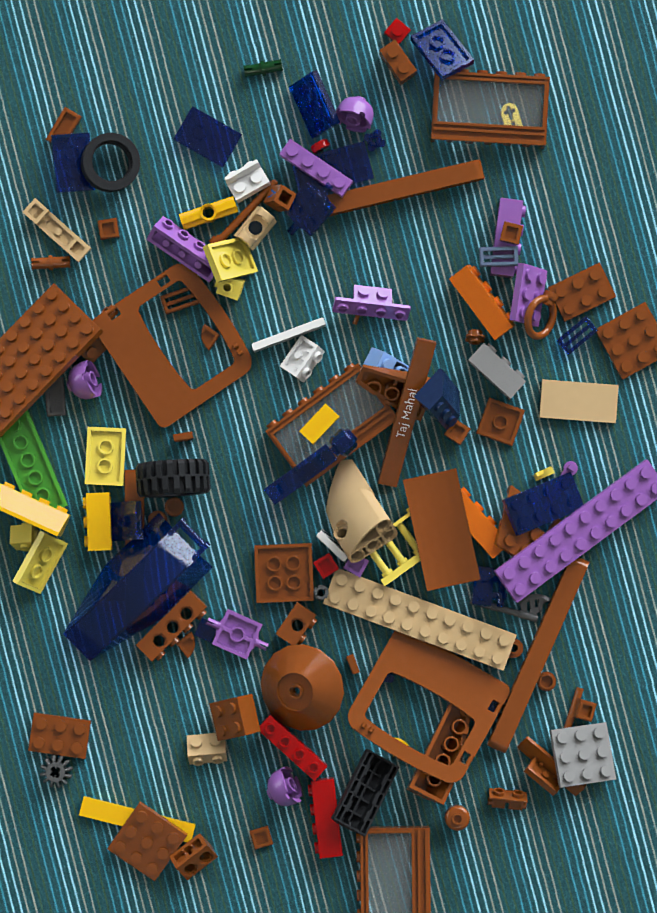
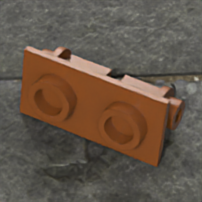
M489 788L487 805H491L492 808L505 809V802L509 803L508 809L522 811V809H526L528 803L527 792Z

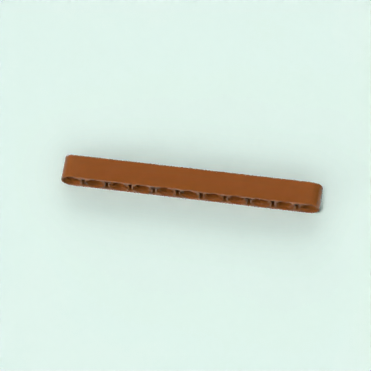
M579 557L564 568L487 746L506 753L585 575L589 561Z

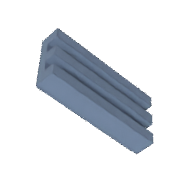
M518 246L479 247L480 267L518 266ZM514 251V254L484 255L483 252ZM514 258L513 262H484V259Z

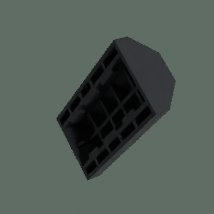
M365 749L331 819L348 830L366 836L396 776L399 766L373 751Z

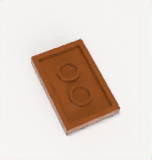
M600 262L548 287L549 291L559 296L555 304L564 322L616 297Z
M34 712L28 751L86 759L91 720Z

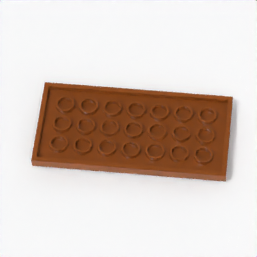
M54 283L0 338V438L104 332Z

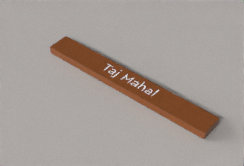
M419 337L416 339L378 477V484L397 487L420 405L414 396L426 383L436 341Z

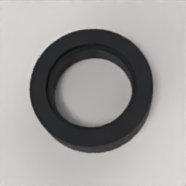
M104 133L95 137L87 144L81 156V170L85 179L91 186L103 192H117L124 189L134 181L140 169V156L136 146L127 137L117 133ZM112 144L125 152L128 158V170L123 178L116 181H108L98 176L95 172L92 158L96 149L102 145Z

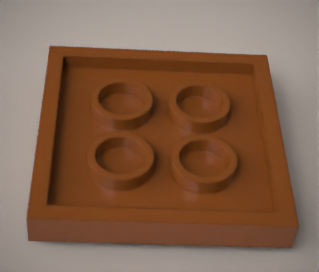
M646 302L594 330L622 380L657 361V322Z
M312 543L254 545L256 603L314 601Z
M140 801L107 849L155 881L170 861L169 856L177 851L188 833Z

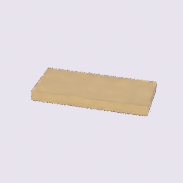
M542 379L539 418L616 423L619 385Z

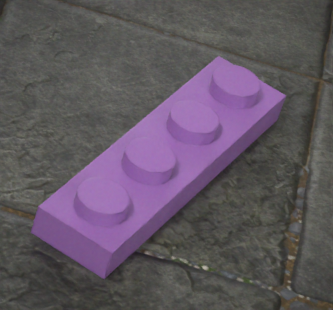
M289 139L279 153L280 157L341 198H343L353 184V180L292 139Z

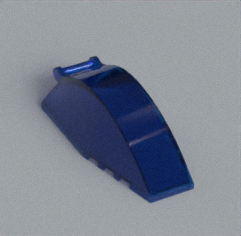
M158 513L103 567L63 633L89 661L159 621L213 568L212 565L200 556L210 546V543L208 541L205 542L186 523L187 520L184 517L172 527ZM179 528L200 547L197 551L177 532Z

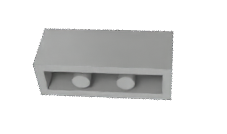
M483 343L467 361L510 400L526 383L524 380L525 376L518 369L514 371L510 367L511 363L502 356L500 358L496 354L497 350L488 343L486 345Z

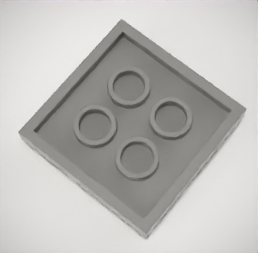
M606 722L549 731L559 788L616 780Z

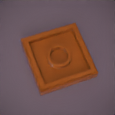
M489 397L476 434L513 446L525 410Z

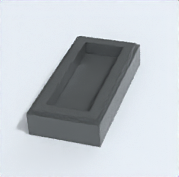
M59 377L45 391L47 417L67 415L64 377Z

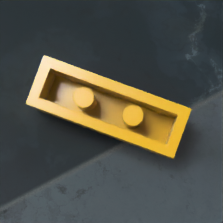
M86 493V497H83V509H86L87 516L83 517L84 528H87V536H84V546L88 547V551L113 550L111 493Z

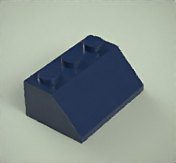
M439 368L414 397L436 422L448 430L456 424L457 419L460 417V391L445 372Z

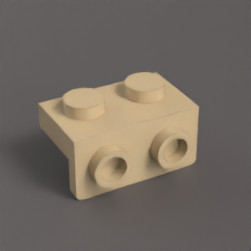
M216 733L187 735V754L190 765L200 766L204 763L220 764L228 761L226 740L218 741Z

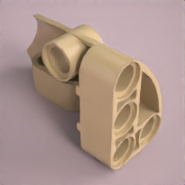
M352 459L342 460L333 477L326 505V513L335 539L349 561L356 563L392 541L398 532Z

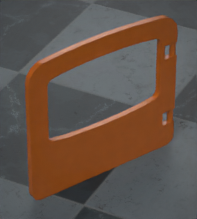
M183 264L171 266L92 320L104 331L99 336V339L160 427L170 426L245 375L252 365L251 355L224 309L200 277ZM167 276L170 282L161 287L158 281ZM177 281H181L202 305L222 335L234 358V363L196 389H191L173 368L153 339L139 313L141 305ZM118 309L121 315L111 320L108 315Z
M394 631L349 709L347 715L348 723L353 730L397 759L445 783H455L461 780L468 770L509 696L510 688L506 683L448 650ZM389 673L403 677L427 689L473 719L474 726L453 764L446 765L416 751L392 737L366 718L365 713ZM492 701L498 703L494 712L488 710ZM464 752L470 755L465 764L459 761Z

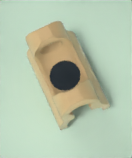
M257 206L233 236L244 241L250 250L254 251L277 221L267 210Z

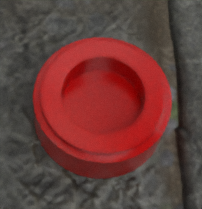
M322 139L313 144L311 150L313 154H317L328 148L330 143L327 139Z

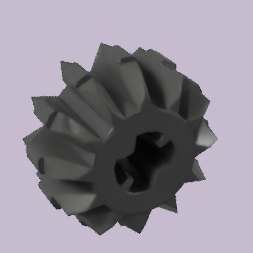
M52 755V762L46 758L45 763L47 765L42 764L40 766L41 769L46 770L41 772L40 776H47L43 782L46 783L50 780L49 787H53L56 782L57 788H60L61 781L66 785L68 783L66 778H72V774L67 773V771L73 770V767H66L70 761L66 760L63 763V756H60L57 761L56 756ZM53 767H55V769L57 767L60 768V776H58V774L53 775Z

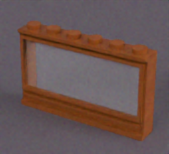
M439 68V71L435 70L430 142L446 140L447 143L465 141L466 144L483 142L485 145L500 143L503 146L518 144L522 145V147L535 145L545 148L550 77H545V74L542 73L526 76L524 72L507 75L505 71H496V74H490L487 70H477V73L469 72L468 69H458V72L450 71L449 68Z
M359 363L348 365L343 369L345 371L344 374L341 376L336 374L328 380L329 385L324 388L321 385L313 391L314 396L309 399L307 397L303 398L297 403L299 407L295 410L288 409L282 414L284 418L278 422L275 419L266 426L268 429L265 432L306 487L394 423L396 414L392 408L377 395L371 394L356 383L361 369ZM326 403L340 418L313 445L299 431Z
M370 826L366 836L356 833V843H360V851H356V862L360 863V870H357V882H360L361 890H357V901H361V909H357V913H431L430 827Z

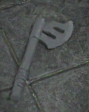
M542 594L527 595L518 602L521 610L471 597L470 604L537 622V613L542 611L543 604L549 602L551 598ZM538 599V607H535V600ZM527 602L530 603L531 609L529 612H527Z

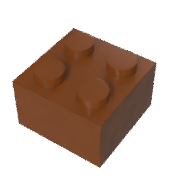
M253 694L209 703L218 741L261 732Z

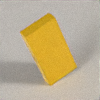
M325 403L299 432L314 445L340 416Z

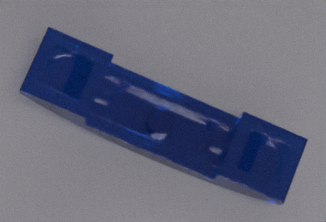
M325 444L282 477L267 486L264 491L274 505H276L338 459L327 444Z

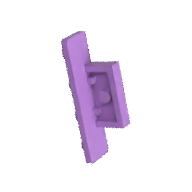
M354 285L353 299L335 297L332 312L404 321L408 320L411 310L409 305L392 303V289Z

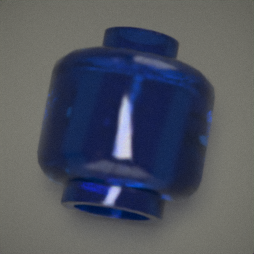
M348 428L346 430L339 429L329 440L332 445L330 450L337 457L339 455L347 457L357 447L356 441L358 438Z

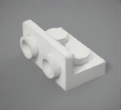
M258 160L247 162L244 167L237 171H232L224 177L237 203L271 185Z
M301 335L280 367L301 382H305L311 376L316 364L322 360L325 351Z

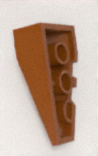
M362 365L356 383L371 394L377 395L384 400V403L391 405L397 410L407 371ZM421 404L415 419L419 421L422 420L426 411Z

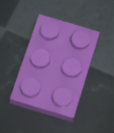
M518 263L509 320L524 324V316L528 305L534 298L544 293L547 270L525 263ZM542 303L534 310L532 316L533 327H539Z

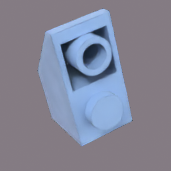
M373 347L363 363L364 365L400 371H408L409 368L408 365Z

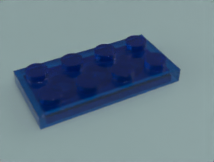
M364 141L314 154L353 180L352 185L374 179ZM291 164L300 199L331 191Z
M571 472L502 500L516 536L571 514L584 505Z

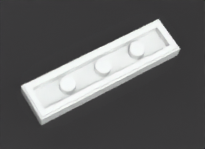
M324 318L316 319L252 343L254 353L326 327Z

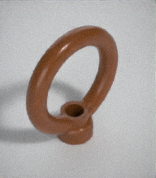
M545 290L543 295L534 298L527 307L524 316V327L527 335L534 340L545 338L555 325L557 317L555 302L559 296L554 292ZM543 303L549 307V319L542 331L535 332L532 328V316L536 307Z

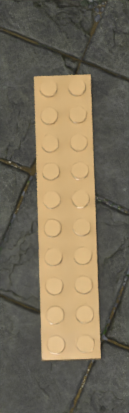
M341 569L334 572L328 588L329 595L323 602L324 605L501 671L505 669L517 634L366 578L358 577Z

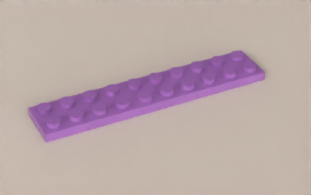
M648 459L639 463L494 570L515 603L525 598L657 500V473Z

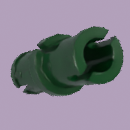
M281 59L268 62L263 60L257 64L243 65L245 78L261 74L266 76L267 73L283 71Z

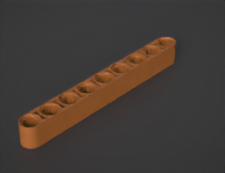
M473 160L351 189L345 193L343 198L334 193L316 198L315 201L319 217L325 218L485 179L481 160Z

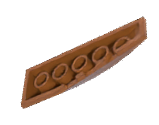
M449 703L423 754L446 765L453 764L466 741L470 717ZM416 769L406 790L424 799L444 805L454 783H445Z

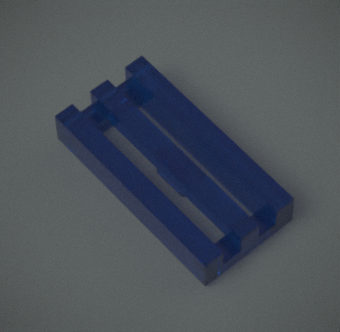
M585 316L557 339V342L569 355L599 330ZM584 322L588 324L564 344L562 340ZM589 328L593 330L571 349L567 347Z

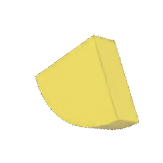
M550 466L535 473L533 476L535 481H538L555 472Z

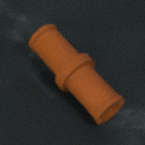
M48 255V257L31 258L32 270L49 269L50 271L53 268H70V256L53 257Z

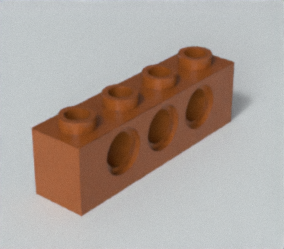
M192 590L189 591L136 646L151 661L154 659L159 661L166 654L164 649L168 645L173 647L180 640L177 636L182 631L186 634L193 627L191 623L196 618L200 620L207 613L205 609L208 606ZM184 608H189L192 611L190 619L182 617L181 612ZM170 622L178 624L177 632L173 633L168 630ZM157 635L164 637L165 642L163 646L155 644L154 639Z

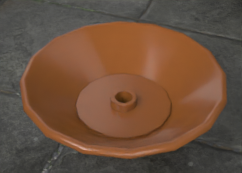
M305 644L288 645L275 652L264 666L261 678L263 700L270 713L283 725L299 731L316 730L331 722L340 710L344 695L342 675L334 661L320 649ZM295 688H298L300 690V693H297L295 691Z

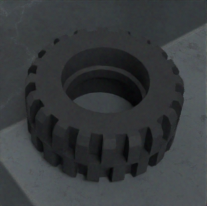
M205 459L149 461L138 463L135 468L136 487L139 497L190 496L206 494L211 489L209 463Z

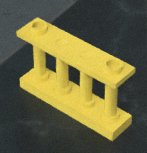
M409 508L406 509L408 513L394 522L393 525L398 528L411 546L414 556L410 559L404 558L393 541L387 543L386 546L398 561V567L392 571L391 568L386 566L376 551L370 554L382 572L383 578L380 581L384 586L420 562L416 540L403 523L405 519L411 516Z

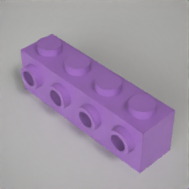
M163 216L153 226L146 240L210 283L214 276L203 250L205 243L196 239L188 231L183 230L174 224L173 221Z

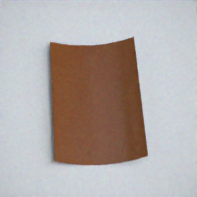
M457 469L404 479V488L427 591L481 580Z

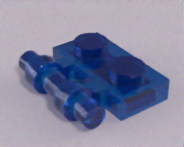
M478 566L481 580L473 581L471 605L491 607L493 599L497 600V607H505V600H507L506 588L499 578L494 575V568ZM493 583H499L497 593L492 592Z

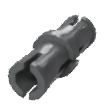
M318 585L313 591L315 598L318 600H324L329 595L328 588L324 585ZM323 589L325 591L324 595L319 596L317 594L318 590Z

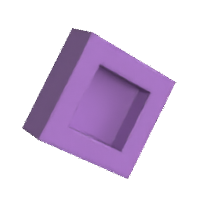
M364 558L359 562L351 563L348 559L344 569L361 577L369 560Z

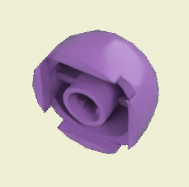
M361 96L345 98L335 112L337 123L340 125L344 123L347 125L346 129L354 132H366L367 128L370 129L373 123V108Z
M83 361L74 365L68 375L67 387L69 391H72L78 398L85 400L101 396L102 383L98 384L96 377H100L96 366L91 361Z
M288 766L276 770L268 779L267 795L280 806H291L302 801L299 799L303 796L301 784L297 776L293 778L291 774L293 770Z

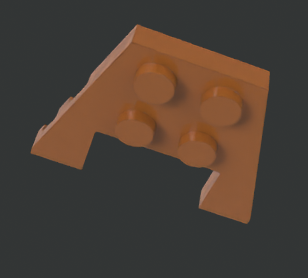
M510 485L507 488L506 502L503 505L502 519L499 522L494 544L511 556H515L545 532L516 513V509L525 494ZM558 517L554 518L553 522L551 523L547 531H549L562 520H560Z

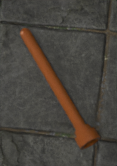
M275 179L271 180L270 186L264 188L220 235L213 236L208 242L211 244L226 240L266 198L270 187L278 185V181Z

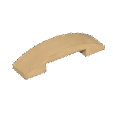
M36 198L23 211L30 220L77 262H80L92 249Z

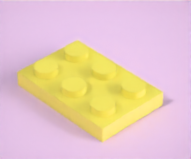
M238 238L203 246L216 283L258 272L249 247Z
M87 428L85 484L124 486L126 428Z
M40 530L17 571L13 582L41 594L68 543Z

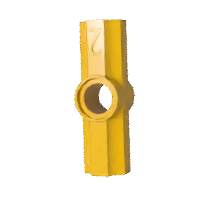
M231 196L181 213L179 217L183 229L187 230L238 213L234 197ZM212 209L214 214L212 217L206 218L203 215L204 211Z

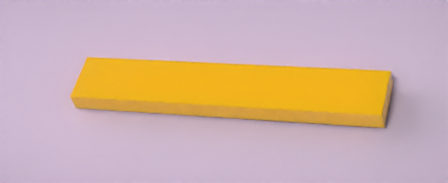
M84 796L79 816L123 826L134 811V808ZM163 816L188 833L183 842H189L193 838L196 824Z

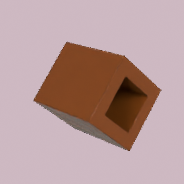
M282 184L270 187L263 203L277 212L289 211L296 193Z

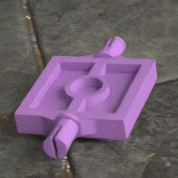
M227 609L220 622L209 617L206 625L216 629V635L212 642L213 645L246 660L255 646L265 651L266 647H268L269 643L259 640V632L263 624L230 609Z

